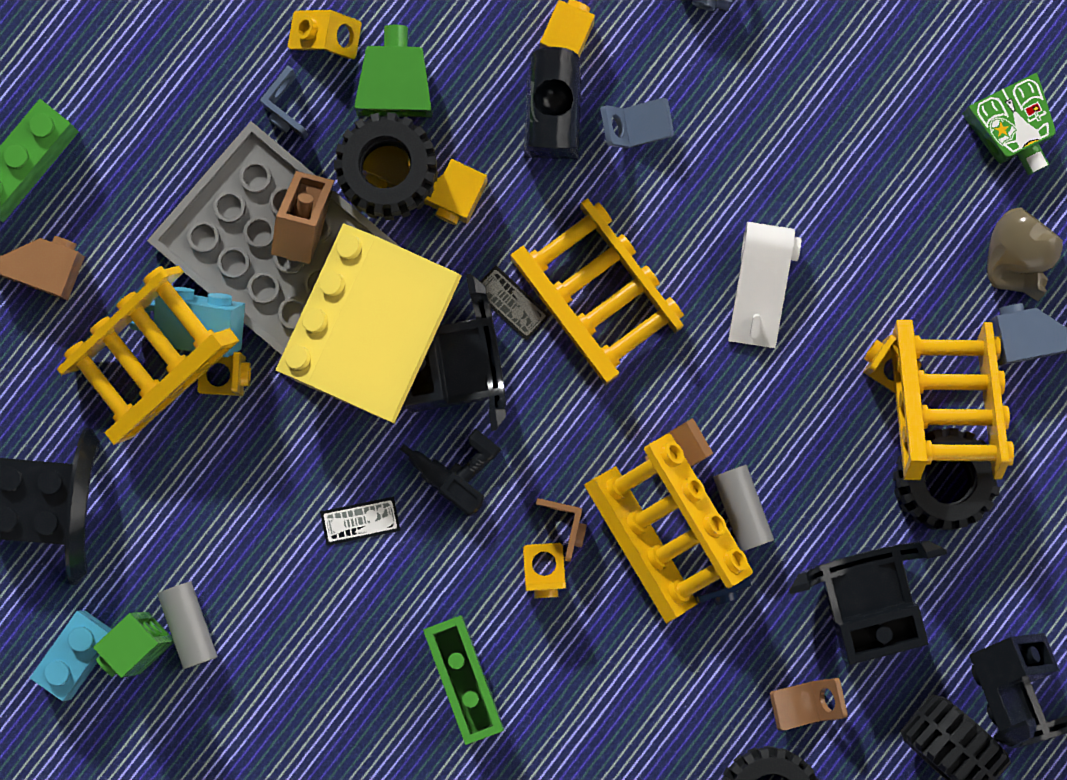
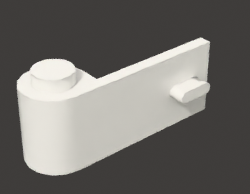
M753 222L746 223L741 251V267L728 341L776 348L791 260L798 261L801 248V238L795 237V229Z

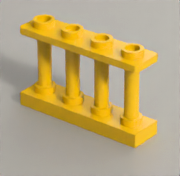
M587 198L580 205V209L586 215L583 219L537 252L534 249L529 253L523 245L510 256L513 264L606 386L619 376V371L616 369L621 364L619 359L666 324L670 326L674 333H677L684 326L680 320L684 314L671 297L665 300L656 289L660 282L647 265L640 268L632 255L636 251L630 241L623 234L617 237L608 224L612 222V219L599 202L593 205ZM596 229L610 248L562 284L558 281L553 285L544 273L549 269L547 264ZM620 260L633 280L588 314L584 315V313L576 316L568 305L573 300L571 296ZM644 292L657 309V312L610 347L606 344L601 348L592 337L597 332L595 328Z
M160 266L151 271L143 279L145 286L139 292H131L122 298L116 305L119 310L111 318L107 316L98 321L90 329L92 336L85 342L80 341L70 347L63 355L66 360L57 368L61 376L80 370L115 414L112 417L115 423L104 432L113 445L136 436L240 341L230 328L214 333L212 329L207 330L171 285L184 273L180 266L167 269ZM160 296L195 340L193 346L196 349L188 356L185 354L180 355L144 310L156 297ZM133 321L168 365L166 367L168 374L161 381L152 379L118 335L130 322ZM105 346L108 347L141 389L139 395L142 398L134 406L132 403L126 404L92 360Z
M896 320L892 333L896 339L891 345L904 480H921L925 466L931 465L932 461H991L993 479H1002L1007 467L1013 465L1014 445L1012 441H1007L1006 430H1008L1010 423L1009 407L1002 403V395L1005 391L1004 371H998L997 360L1000 359L1001 341L999 336H994L993 323H983L977 340L921 339L919 335H914L913 320ZM921 355L978 356L980 374H924V370H918L917 359H920ZM924 390L983 391L985 409H928L927 405H922L921 394L924 393ZM928 425L987 426L989 445L932 444L931 440H925L924 429H927Z
M670 433L645 446L644 451L649 459L626 474L621 475L617 466L584 484L666 624L698 604L693 596L695 592L720 578L725 587L729 589L753 574L746 555L738 547L726 527L725 520L717 512L705 492L704 485L697 478L686 460L682 448L676 443ZM658 473L670 494L642 510L631 489ZM679 508L691 529L663 545L651 524ZM700 543L712 565L684 580L672 559Z

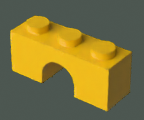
M382 146L373 150L363 164L365 179L369 184L378 188L397 186L404 181L410 171L408 155L405 151L395 146ZM451 159L445 172L437 178V182H434V191L431 197H426L424 204L437 209L435 216L450 224L457 225L459 220L468 224L488 183L487 175Z

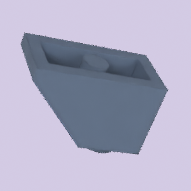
M1023 303L999 308L1001 315L990 319V322L993 323L994 336H999L1001 341L999 366L1067 353V327L1038 308L1024 310Z

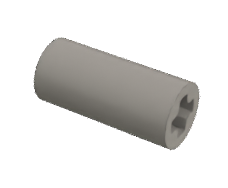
M747 465L714 476V482L740 550L746 551L773 541V534Z
M186 582L157 593L183 670L217 658L218 656L192 582Z

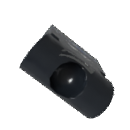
M545 47L536 50L531 55L526 85L523 158L579 159L582 82L579 67L580 59L578 54L572 50L562 47Z

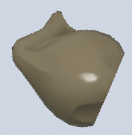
M1022 207L1009 210L996 223L990 240L987 274L991 285L996 289L1023 292L1034 300L1039 301L1047 292L1045 286L1048 278L1043 272L1054 268L1060 259L1063 240Z

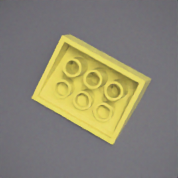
M343 223L276 367V371L298 383L395 424L462 276L384 239Z

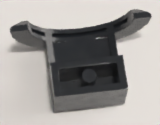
M466 274L476 319L440 325L403 405L410 413L489 399L488 412L491 431H497L507 416V407L493 316L486 287L473 275Z
M92 428L83 429L77 444L73 464L0 458V540L65 545L66 575L70 585H77L87 574L88 567L85 552L87 504L92 469L100 445V441Z
M917 541L850 555L802 571L790 586L789 591L790 594L810 590L812 586L818 583H824L842 658L849 665L929 645L919 605L912 600L903 561L922 558L930 559L947 554V550L930 541Z
M1045 633L1009 637L969 655L973 664V677L976 683L982 687L988 702L987 713L999 730L993 736L995 741L1011 748H1019L1067 734V716L1046 722L1031 682L1060 671Z

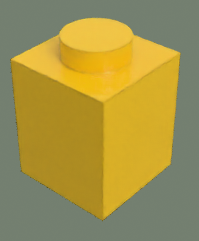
M558 0L541 38L540 49L545 47H562L574 51L580 57L593 28L595 15L590 13V8L579 1L569 0L566 3Z

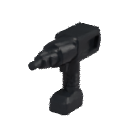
M474 429L468 439L469 445L477 453L462 467L456 462L450 470L438 460L434 459L432 461L423 453L417 450L412 451L403 444L400 450L409 457L410 463L422 473L421 477L435 488L440 495L468 517L480 510L484 496L468 483L501 452V449L480 431Z

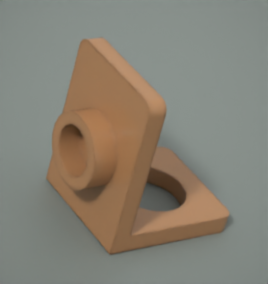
M537 498V506L575 514L564 561L571 562L574 546L582 548L587 524L579 523L582 508Z
M839 678L810 681L770 692L775 721L779 731L819 721L843 719L848 716ZM826 689H829L834 696L835 707L833 710L825 702L824 694Z

